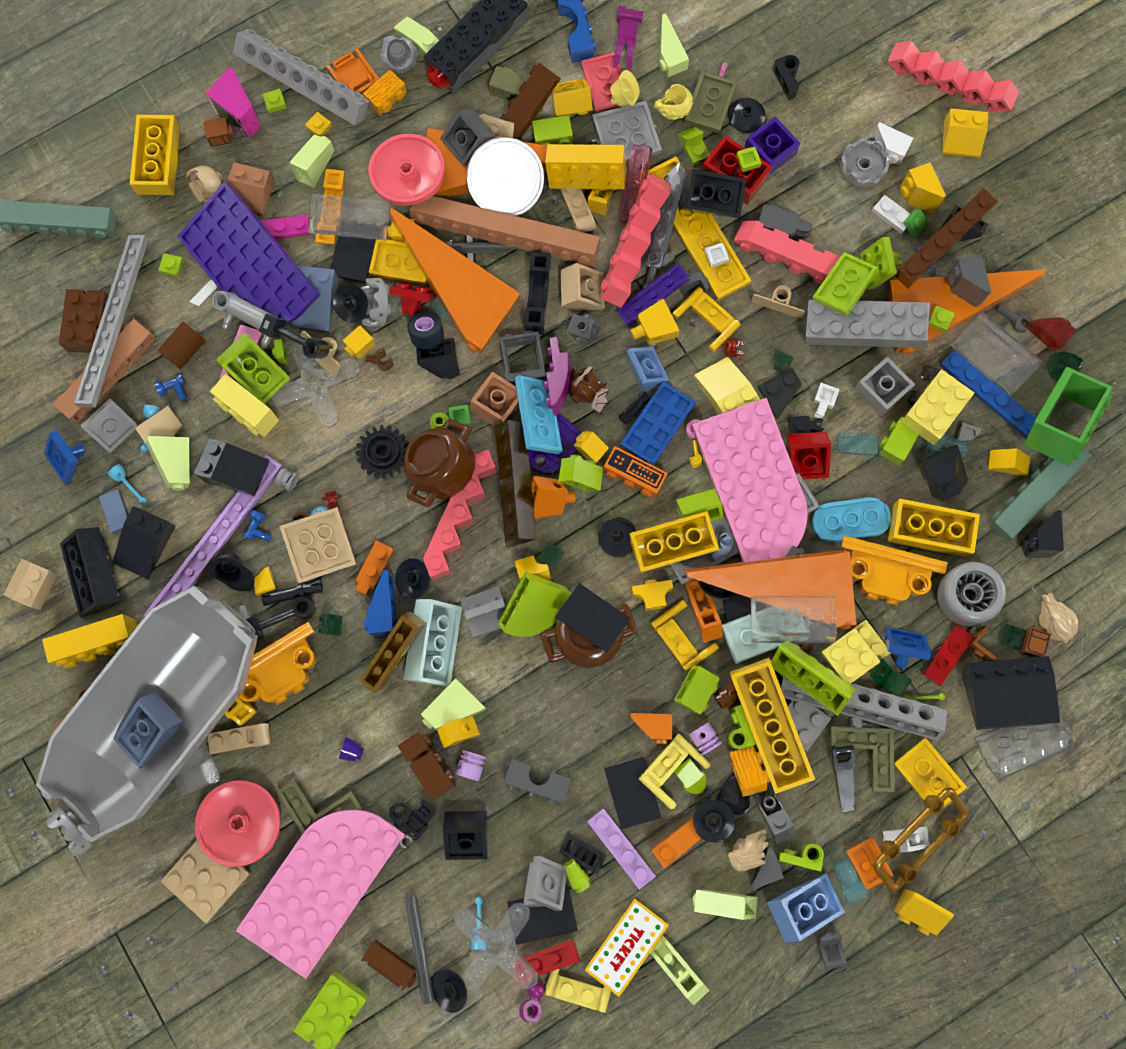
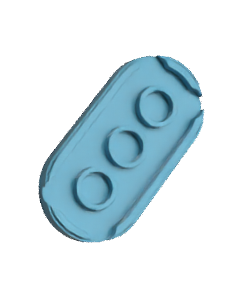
M874 497L831 502L821 505L814 512L811 519V527L814 534L820 540L827 543L842 542L844 535L856 539L880 536L888 529L892 515L889 507L880 499Z

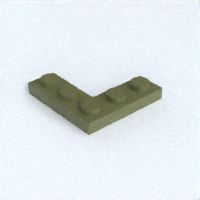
M830 727V748L834 745L835 747L853 745L854 749H871L872 791L895 792L894 729Z
M296 780L291 781L276 791L302 834L310 825L328 814L342 810L363 809L353 791L318 814Z

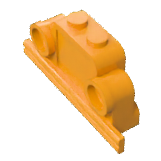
M845 535L841 544V548L849 549L852 580L859 581V592L866 595L865 598L870 600L882 599L886 600V604L897 606L898 603L908 599L910 595L917 597L926 594L931 588L930 579L932 571L940 574L946 573L948 562Z
M309 622L253 655L246 687L239 696L241 700L257 702L262 698L265 702L279 705L288 699L286 696L293 692L297 694L305 689L304 685L309 681V674L306 670L313 668L317 661L316 655L306 638L315 633Z

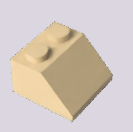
M578 263L560 270L562 307L575 311L605 309V300L601 299L600 285L604 280L603 272Z
M21 559L3 595L31 608L41 610L58 574Z

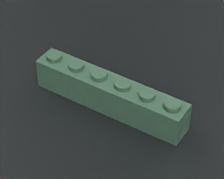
M0 201V228L6 232L16 230L24 233L39 232L46 235L50 233H58L63 236L76 234L80 237L91 235L98 238L114 236L117 216L111 208Z
M1083 449L1079 459H1073L1070 466L1049 457L1043 463L1045 467L1042 470L1037 469L1030 476L1033 480L1029 484L1025 482L1017 490L1019 494L1015 498L1013 496L1005 502L1006 508L1002 512L998 510L991 517L993 521L989 524V527L1005 542L1013 539L1092 455L1086 449Z

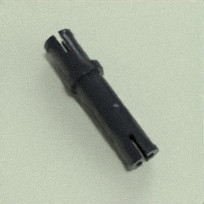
M321 580L307 584L298 583L294 587L261 594V601L263 606L298 597L323 593V589H321L323 585Z

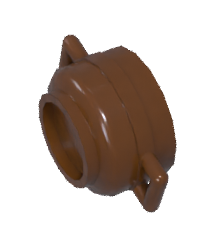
M449 419L443 428L435 427L428 429L413 438L407 447L404 457V472L408 481L412 483L406 495L407 499L422 506L430 507L435 498L446 499L453 497L466 487L475 470V455L471 447L466 443L472 431L470 426ZM451 429H456L458 431H461L462 433L460 436H458L456 433L452 432ZM418 489L424 494H427V497L424 498L422 496L417 495L416 493Z
M622 604L615 607L631 619L627 623L628 628L621 632L607 653L557 619L555 628L542 632L540 635L549 662L555 663L567 659L573 665L593 668L600 667L612 660L621 647L622 639L637 633V627L629 606ZM555 637L559 653L555 654L550 638Z

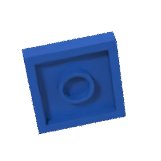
M57 430L49 432L44 455L64 484L72 482L78 462L76 458L85 455V448L81 443L69 448Z
M885 627L884 638L887 651L897 654L896 666L906 668L909 657L930 660L931 650L926 635Z

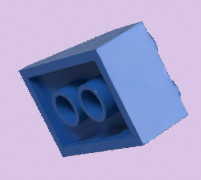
M383 570L366 613L367 619H364V629L373 638L388 637L397 623L394 579L388 570Z

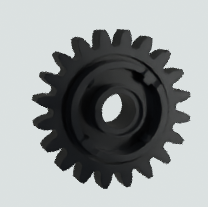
M381 425L380 430L377 431L373 426V433L366 430L367 437L360 436L363 443L356 444L361 449L355 452L357 456H360L357 462L362 464V470L367 469V475L370 476L374 472L375 479L380 474L384 480L387 474L394 478L393 472L396 471L400 474L399 467L404 468L403 461L407 450L405 447L409 445V442L407 440L403 441L405 435H399V429H395L392 432L390 425L387 430ZM381 449H388L386 455H378Z

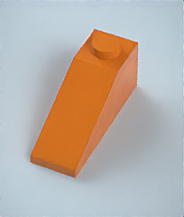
M692 579L684 584L703 643L722 638V623L711 596L702 591L698 580Z
M693 817L650 849L663 868H666L702 839L694 829Z

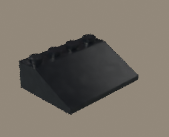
M1049 656L966 664L962 672V678L976 730L1061 722L1055 674Z

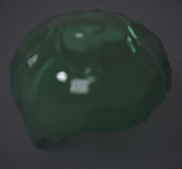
M1067 351L1057 352L1050 355L1046 368L1049 376L1058 382L1066 367L1080 372L1083 366V359Z

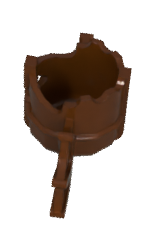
M591 366L582 368L579 372L574 367L571 370L569 382L571 394L569 397L576 404L579 402L591 403L593 401L592 409L602 415L605 406L609 405L606 399L609 390L604 389L607 383L597 381L592 372L594 369Z

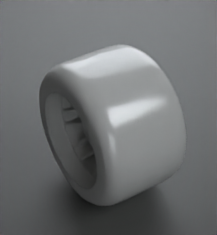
M967 562L953 568L943 576L937 589L938 604L944 615L951 621L964 626H975L991 620L1001 611L1006 599V589L1001 576L992 567L980 562ZM965 591L971 594V600L966 597Z

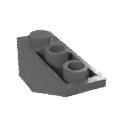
M770 782L767 783V790L751 794L776 845L795 837L794 825Z

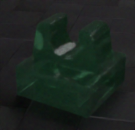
M775 350L772 359L777 360L774 370L781 372L784 364L790 366L794 357Z
M547 542L538 561L556 570L565 551Z
M323 614V617L319 618V621L322 622V629H318V632L324 635L341 636L342 616Z
M1005 624L999 644L1021 650L1027 630Z

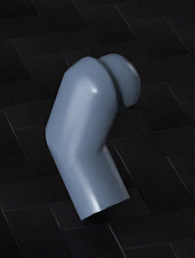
M722 533L720 535L719 550L710 553L714 562L731 552L733 540L729 533Z

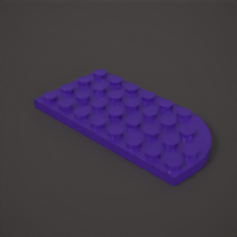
M224 182L177 236L220 291L235 293L239 298L287 320L286 324L302 316L320 296L316 288L228 182Z

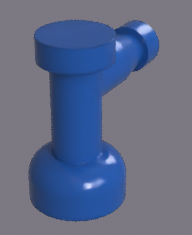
M181 374L164 383L162 381L154 382L160 397L166 395L167 390L174 387L180 401L187 399L182 388L185 382Z
M251 510L250 518H252V521L243 537L252 541L256 537L269 542L272 535L257 529L259 522L265 521L266 515Z

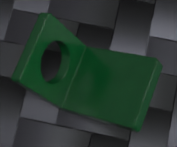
M882 658L880 663L870 673V676L880 687L899 697L902 696L912 682L910 678L892 670ZM883 667V673L878 677V671Z

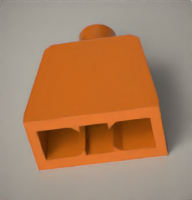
M533 476L531 485L535 519L561 515L565 503H575V492L568 491L565 484L560 483L558 479Z

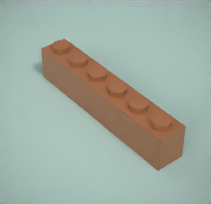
M135 319L127 323L123 331L118 335L97 403L157 340ZM85 368L83 373L70 383L69 388L60 394L53 404L75 424H78L93 408L78 407L74 404Z

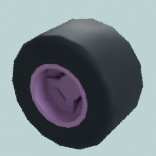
M422 312L414 315L408 322L407 328L410 340L415 347L429 349L436 347L442 342L444 331L438 315L432 312Z

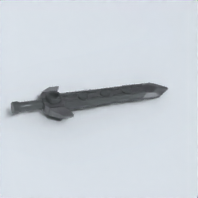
M678 163L667 175L666 182L670 183V194L660 208V220L653 229L648 252L645 251L641 257L642 263L649 268L643 289L654 282L656 270H661L663 267L666 268L675 258L676 252L667 253L682 193L685 172L681 163Z

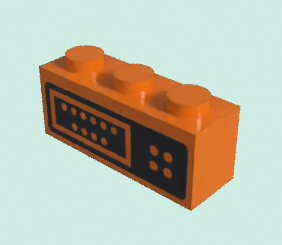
M614 446L603 468L607 477L623 481V484L628 488L633 489L635 487L641 490L640 493L648 498H651V496L657 497L668 474Z

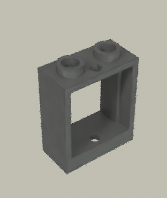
M530 330L519 335L506 334L504 337H500L506 379L509 383L516 386L515 377L518 375L546 380L539 332ZM535 343L539 369L510 373L507 348Z

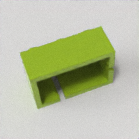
M336 971L331 974L293 1032L308 1043L312 1040L315 1041L312 1046L317 1049H335L370 998V995Z

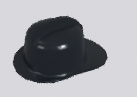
M221 553L208 566L209 573L214 578L236 591H248L254 586L255 578L252 572L243 566V561L236 554Z

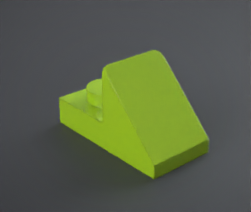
M691 127L677 133V137L692 166L705 162L710 156L703 142L704 133L696 127Z

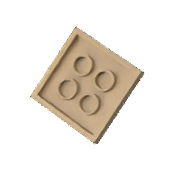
M338 507L280 526L298 583L357 564Z
M196 840L160 882L207 924L251 873L244 866H225L213 861L202 851Z

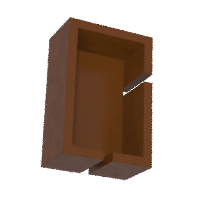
M66 289L59 345L67 352H91L98 331L97 327L99 328L109 297L105 291L87 290L86 293L84 290Z
M417 732L399 744L398 748L407 762L411 760L412 764L409 766L429 798L436 800L456 786L454 781L457 779L451 770L445 769L443 765L445 760L440 752H435L432 748L435 744L430 736L426 733Z

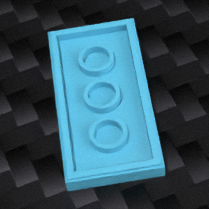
M518 375L515 377L526 449L560 454L562 452L557 417L554 416L552 409H548L546 397H550V395L545 390V380Z

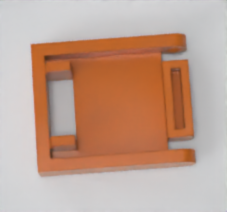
M356 48L354 52L358 58L355 59L352 52H349L332 62L336 71L330 65L326 68L335 81L346 84L349 89L363 95L379 77L359 49ZM367 81L369 82V83H367L366 85H364L363 87L359 88L358 90H356V91L354 90V89H356L357 87L361 86L362 84L366 83Z

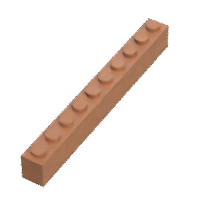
M432 196L422 203L412 205L410 208L411 219H415V223L419 225L423 224L436 229L487 240L492 243L496 242L508 247L524 249L528 252L549 253L552 257L580 263L581 265L594 266L600 249L599 236Z

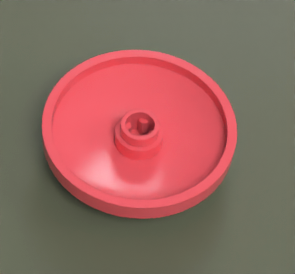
M401 134L387 139L377 147L371 156L368 173L375 192L382 199L395 205L410 206L428 200L439 190L445 177V162L440 149L430 139L417 134Z
M240 780L227 782L213 789L201 802L195 818V834L202 851L213 861L233 867L246 866L263 858L274 846L281 827L280 810L274 797L262 786Z

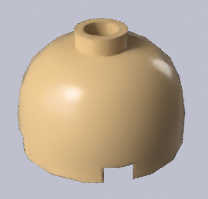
M197 166L188 170L186 174L187 178L190 177L191 182L188 183L189 187L199 202L203 200L206 203L223 183L221 174L208 166Z

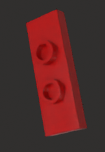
M955 625L922 675L937 686H941L974 636L960 626Z

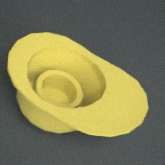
M624 70L618 80L610 87L612 95L610 103H616L620 107L634 106L639 97L638 82L630 71Z

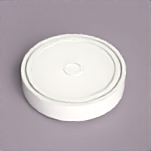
M498 137L483 143L473 153L467 166L466 180L472 198L481 208L517 216L530 209L538 200L543 188L544 172L541 161L532 148L514 138Z

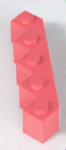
M912 41L896 43L888 59V63L897 74L904 76L906 73L915 77L914 81L927 86L931 83L940 87L939 91L952 96L954 93L964 97V101L974 105L981 103L989 106L988 110L994 113L1011 111L1019 94L1018 89L1011 80L994 82L986 70L969 72L961 60L944 62L936 50L920 53Z
M652 174L647 179H643L640 184V192L635 204L630 209L629 220L620 235L617 250L610 260V268L606 278L600 285L601 299L622 308L631 294V282L641 269V257L650 245L652 230L660 220V208L670 194V183Z
M743 221L734 239L740 250L744 252L759 251L767 262H784L792 273H809L814 278V281L820 285L840 257L826 250L824 253L813 249L814 245L801 239L799 242L789 239V234L778 229H774V231L768 230L763 227L764 223L759 221Z
M488 449L474 454L475 470L472 478L462 491L450 498L423 557L432 581L451 574L444 555L463 548L456 530L474 523L468 504L486 498L479 480L497 473Z

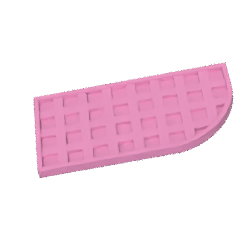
M767 398L692 424L691 427L716 493L722 503L723 512L742 562L785 557L793 546L797 547L803 537L807 524V504Z
M342 810L318 819L303 833L236 931L306 979L405 833L379 815L364 810Z

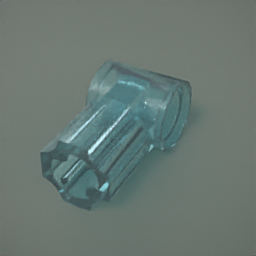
M944 433L941 439L934 445L930 442L927 443L926 452L934 455L957 444L962 460H964L968 452L969 443L950 438L948 434Z
M845 859L832 865L842 886L841 892L849 906L869 897L867 889L862 880L858 878L850 859Z

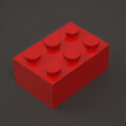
M725 135L704 162L702 171L746 179L743 202L748 205L769 178L772 166L760 158V167L742 172L736 153L746 148Z

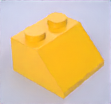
M585 78L559 82L551 94L556 116H570L573 113L583 115L593 110L590 86Z
M950 108L944 120L942 154L980 158L988 128L989 112Z
M931 162L910 169L900 186V194L902 198H905L907 204L931 214L936 213L946 197Z
M904 889L893 911L899 915L897 919L908 925L910 922L918 926L916 930L927 936L930 933L937 936L954 916L948 910L907 889Z

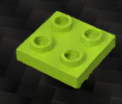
M882 237L860 253L861 260L878 267V272L867 289H874L897 274L896 267L903 264V261L898 260L902 255L892 252L889 237Z

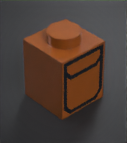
M226 117L203 121L206 139L211 147L233 143L232 135H235L232 124L228 123Z
M1037 626L1024 630L1019 654L1029 657L1046 656L1051 634L1045 632L1044 628Z

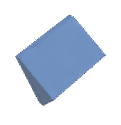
M654 347L629 348L627 350L626 361L641 392L658 387L663 381L666 383L670 381Z

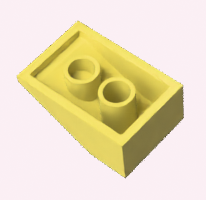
M729 357L694 375L717 415L760 400L751 383Z

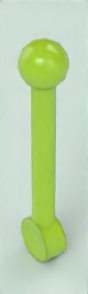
M944 693L916 697L905 695L903 698L917 701L931 699L943 701L946 695Z

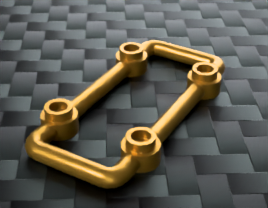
M944 788L937 796L928 795L924 799V810L894 841L886 840L880 845L881 854L874 861L873 869L891 891L899 890L905 883H912L917 878V870L949 837L954 838L960 833L961 824L968 817V809L953 788ZM949 797L960 812L954 820L945 819L941 823L942 832L911 865L902 864L898 868L899 877L893 882L882 865L887 860H894L898 857L902 844L931 814L940 813L944 807V801Z

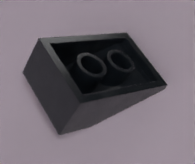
M696 169L686 170L679 210L740 218L746 179Z
M209 438L194 475L205 483L255 496L270 460L226 442Z
M133 506L123 524L112 563L149 580L176 526L167 520Z

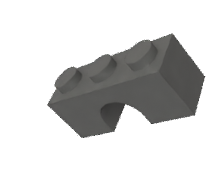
M514 759L511 760L504 781L505 784H508L507 789L516 792L523 789L528 791V796L539 799L540 795L547 797L546 802L557 806L559 802L564 803L571 782L570 778L551 772L546 784L536 785L530 779L532 765Z

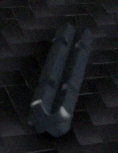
M642 391L638 395V399L635 398L626 408L625 412L623 411L620 414L619 420L623 424H627L631 417H634L640 411L643 404L650 400V396L645 391Z

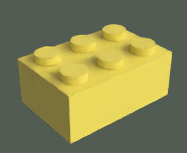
M941 369L901 422L934 445L941 439L974 392Z
M227 374L210 391L214 396L212 400L226 413L229 412L236 421L244 424L255 436L260 434L262 437H265L279 421L269 407Z

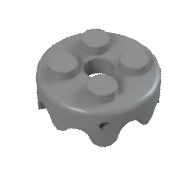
M862 138L854 144L849 143L845 148L840 162L841 172L849 183L858 187H871L878 184L886 175L890 157L884 152L882 141H868ZM864 161L868 163L869 167L862 168L859 163Z
M367 278L366 284L368 286L361 287L368 300L367 313L370 318L363 319L362 325L382 327L386 323L387 315L391 313V306L388 304L387 297L389 295V287L381 278Z
M57 807L46 816L48 818L46 820L47 826L51 830L61 826V833L64 834V839L72 841L68 848L73 856L78 854L81 856L91 848L92 843L82 837V833L77 829L78 826L75 823L78 820L69 809L64 811L61 807Z

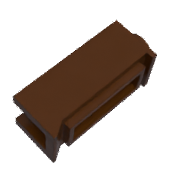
M377 940L371 944L361 959L362 962H369L368 966L399 987L401 985L402 991L406 986L410 988L417 978L414 975L417 971L414 966Z

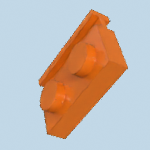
M873 837L845 851L865 890H869L883 882L873 869L874 861L881 854ZM887 862L882 865L883 869L890 877H893V873Z

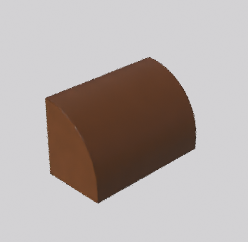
M183 321L161 345L158 352L181 370L206 341Z

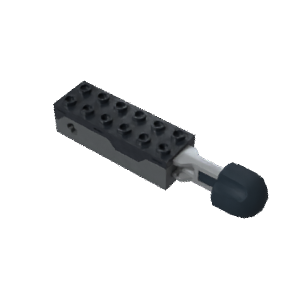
M480 0L424 55L429 82L435 88L446 87L451 93L455 94L529 20L528 0Z

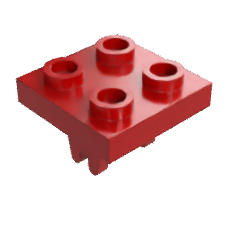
M397 283V286H391L389 294L401 296L402 314L416 315L419 312L422 301L431 302L435 301L436 294L431 292V288L416 287L414 289L412 288L413 285L408 283Z

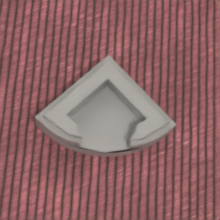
M962 422L955 442L966 443L973 440L982 428Z

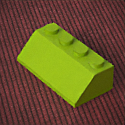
M788 640L778 647L771 661L775 671L837 716L857 691L849 682L839 678L831 669L821 665L816 658L809 656L798 645Z

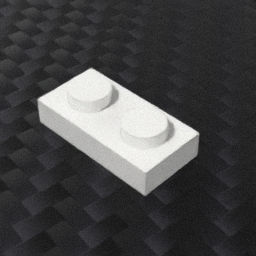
M886 195L881 198L871 211L902 234L905 231L904 221L910 213Z

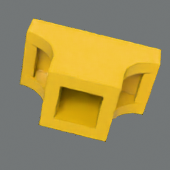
M656 579L647 580L643 585L632 586V597L642 600L645 611L665 608V595L672 591L673 583L672 580L657 582Z
M238 697L225 715L227 718L234 720L239 726H243L257 711L249 702H245Z
M473 715L447 722L437 728L444 748L480 735Z

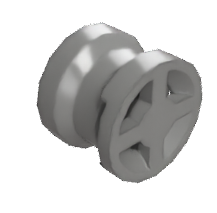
M283 467L276 476L275 485L283 486L285 490L290 492L296 486L299 474L291 473L287 468Z

